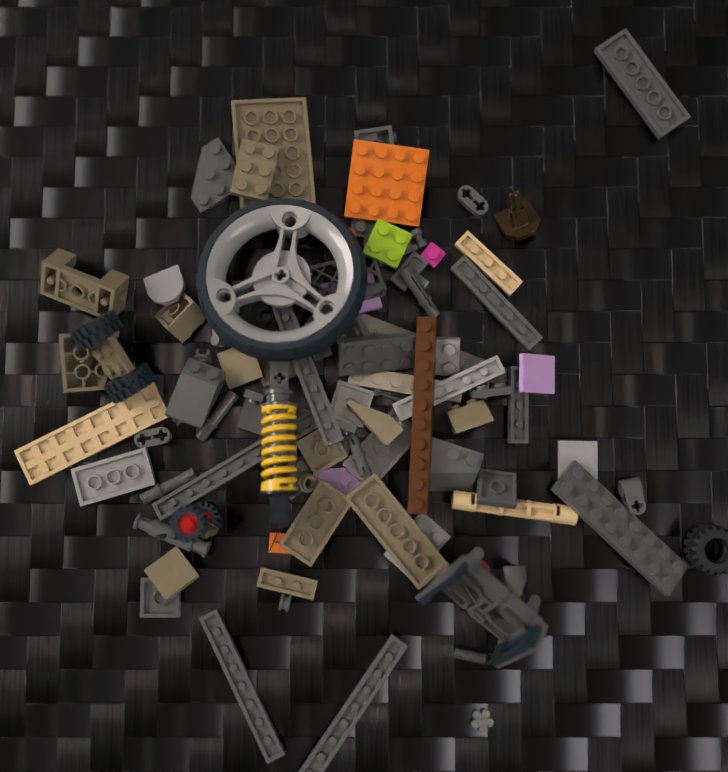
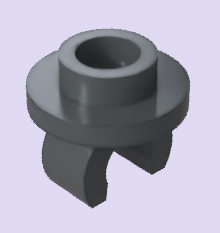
M209 349L206 350V354H200V350H196V355L193 359L208 365L212 364Z

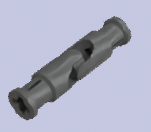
M141 512L137 515L133 523V529L136 530L138 528L148 532V535L165 540L167 543L188 552L194 551L201 554L203 558L207 556L212 544L211 541L206 542L200 539L193 543H182L181 540H176V536H172L171 533L173 531L169 529V524L158 519L153 520L145 517Z

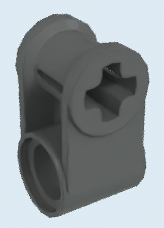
M639 477L619 480L617 486L622 504L634 515L643 514L646 510V503ZM637 504V508L632 509V505Z

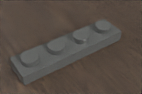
M510 366L508 367V386H513L514 394H508L507 443L529 444V393L519 392V367Z

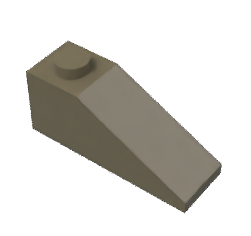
M351 400L346 404L385 448L404 431L402 428L404 425L397 417L393 419L391 415Z

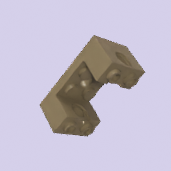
M60 248L42 261L40 294L97 317L113 309L118 315L125 308L130 276L112 269L102 279H98L73 269L76 265V255ZM76 287L80 288L82 293H79Z

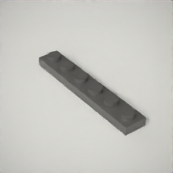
M465 255L450 268L527 351L543 338Z

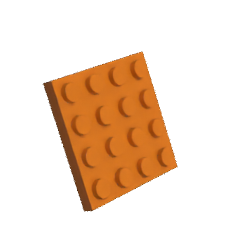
M354 139L344 217L377 221L379 218L392 224L419 227L430 150Z

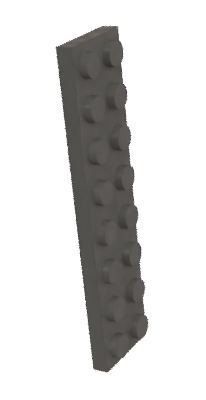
M576 460L571 461L551 490L664 596H670L689 566Z

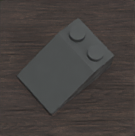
M189 357L180 374L165 416L202 429L225 383V371Z

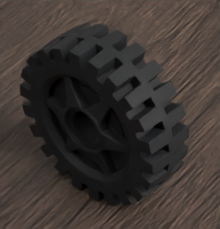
M256 301L239 308L238 315L249 324L263 330L280 331L272 307L265 302ZM264 313L271 314V318L268 321L262 320Z

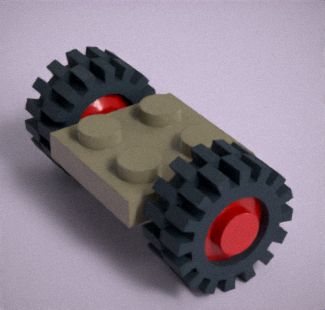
M205 501L177 508V511L172 513L173 517L169 520L171 522L169 529H172L173 532L171 534L177 537L176 540H181L182 543H193L205 537L209 538L216 535L222 526L223 517H221V514L223 513L212 502Z

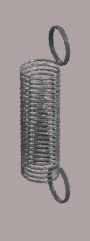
M455 648V653L453 649L452 653L453 658L465 660V657L466 661H470V658L471 662L477 663L479 660L480 664L482 662L486 663L485 659L486 655H488L469 650L465 651L459 648Z

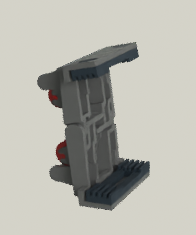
M476 547L468 555H462L431 579L415 596V599L424 606L441 590L462 609H466L472 618L499 639L489 663L500 669L539 650L548 625L537 615L541 602L539 596L532 594L526 600L523 593L518 598L514 593L509 592L506 586L489 574L490 567L485 561L481 560L484 556V551L482 548Z

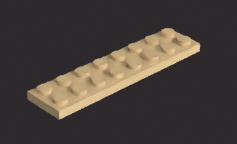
M153 382L130 398L128 397L126 400L116 404L111 402L14 450V453L29 485H35L137 434L139 431H143L169 418L165 416L167 406L156 383Z

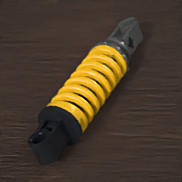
M269 361L270 389L265 391L267 402L260 404L261 413L265 416L261 420V424L265 427L261 430V434L266 437L261 441V445L265 447L261 451V455L266 458L261 462V466L266 469L262 471L261 477L266 479V481L261 484L260 495L270 497L269 527H290L289 497L298 495L294 484H288L297 482V477L288 476V472H296L297 467L288 466V462L297 460L295 455H291V451L297 450L296 445H291V441L297 439L295 434H291V430H296L297 426L296 424H290V420L297 418L296 410L298 408V404L291 402L293 391L288 389L289 361ZM277 376H279L282 380L281 383H278V381L276 380Z

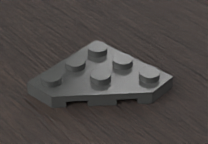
M219 138L202 147L191 199L202 215L233 196L230 195V189L236 164Z

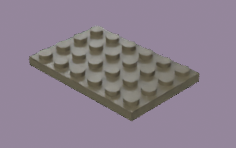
M306 97L231 100L236 163L242 138L280 147L269 199L293 198L316 204ZM239 197L240 209L259 202Z

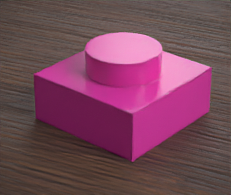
M431 242L420 256L429 262L430 267L435 269L446 253Z

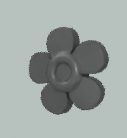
M486 709L482 711V715L478 710L473 712L472 715L477 720L471 721L472 727L474 729L479 727L481 733H486L488 730L487 726L492 727L494 725L493 719L488 718L490 712Z

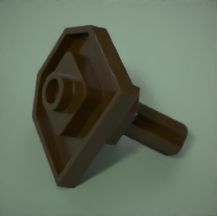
M518 190L510 191L508 198L511 207L494 214V219L506 238L521 241L537 234L541 219L528 200L521 202Z

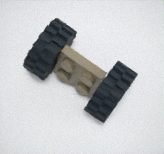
M113 309L69 335L80 352L87 348L92 350L93 356L100 362L104 373L111 379L103 388L112 402L116 404L145 389L157 378L147 362L133 366L115 336L112 335L124 327Z

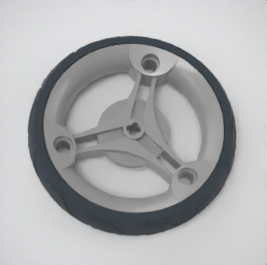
M293 198L262 200L243 207L229 216L228 219L224 220L216 228L205 244L200 255L196 274V287L201 310L206 321L218 337L235 350L247 356L273 362L304 359L322 352L333 345L354 323L363 304L367 286L365 257L350 228L338 216L315 203ZM276 229L280 236L274 252L265 255L259 260L249 279L230 287L226 283V275L231 260L237 251L253 237ZM309 234L318 238L328 247L337 265L338 285L336 293L326 297L320 295L310 286L311 272L309 266L297 254L298 239ZM286 238L292 239L290 251L284 250ZM253 288L255 290L240 297H236V295L251 290ZM306 294L319 302L316 307L304 299ZM226 298H231L230 301L223 302ZM256 301H263L273 307H289L296 304L314 314V321L294 330L269 331L249 324L238 314L239 307ZM327 309L332 310L330 314H323Z

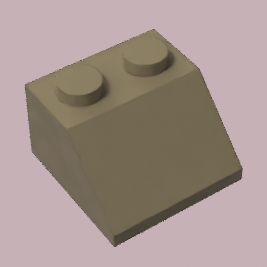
M184 292L177 302L163 306L154 315L182 343L190 338L194 330L205 321L201 307Z
M477 398L466 401V406L460 407L457 404L448 408L449 411L445 415L452 435L494 421L484 400L478 401Z

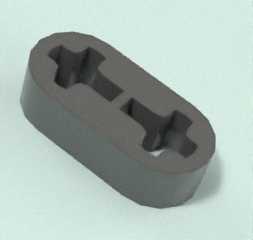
M465 185L459 189L457 194L458 201L474 216H484L489 207L488 202L471 186ZM463 192H464V193L469 192V193H470V194H469V198H468V197L463 198V197H462ZM476 204H477L478 206L482 204V205H483V208H482L483 211H482V210L477 211V210H476V207H477Z
M166 427L139 431L134 437V442L140 448L167 444L172 439V432ZM162 430L163 433H167L164 441L162 438H155V435H160ZM143 434L145 437L151 436V440L145 441V445L139 441Z

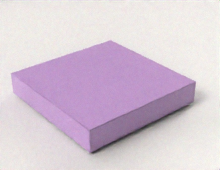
M519 354V392L555 394V356Z

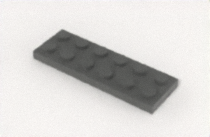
M626 28L595 48L594 53L658 140L691 118Z

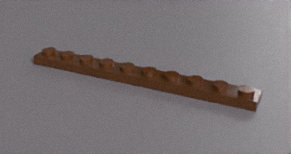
M417 317L408 513L429 514L437 317Z

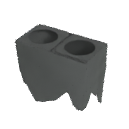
M526 566L500 567L501 583L507 587L508 591L520 598L524 589L527 597Z

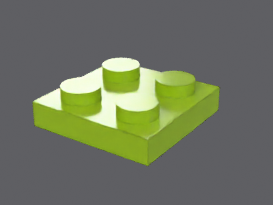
M378 218L363 250V255L397 270L413 234Z

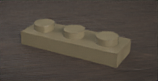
M262 566L256 587L314 600L318 580Z

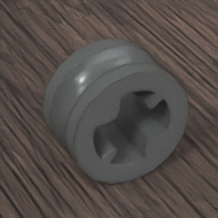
M282 593L279 611L282 609L286 612L289 611L292 595L286 596L285 593Z

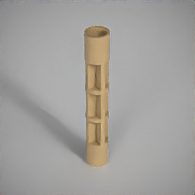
M453 490L451 509L490 513L574 526L578 520V515L568 505L517 499L516 509L476 504L477 493Z

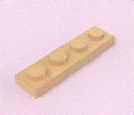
M468 230L454 244L460 252L508 296L522 284L523 281Z

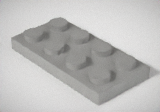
M146 447L70 469L80 507L157 484Z

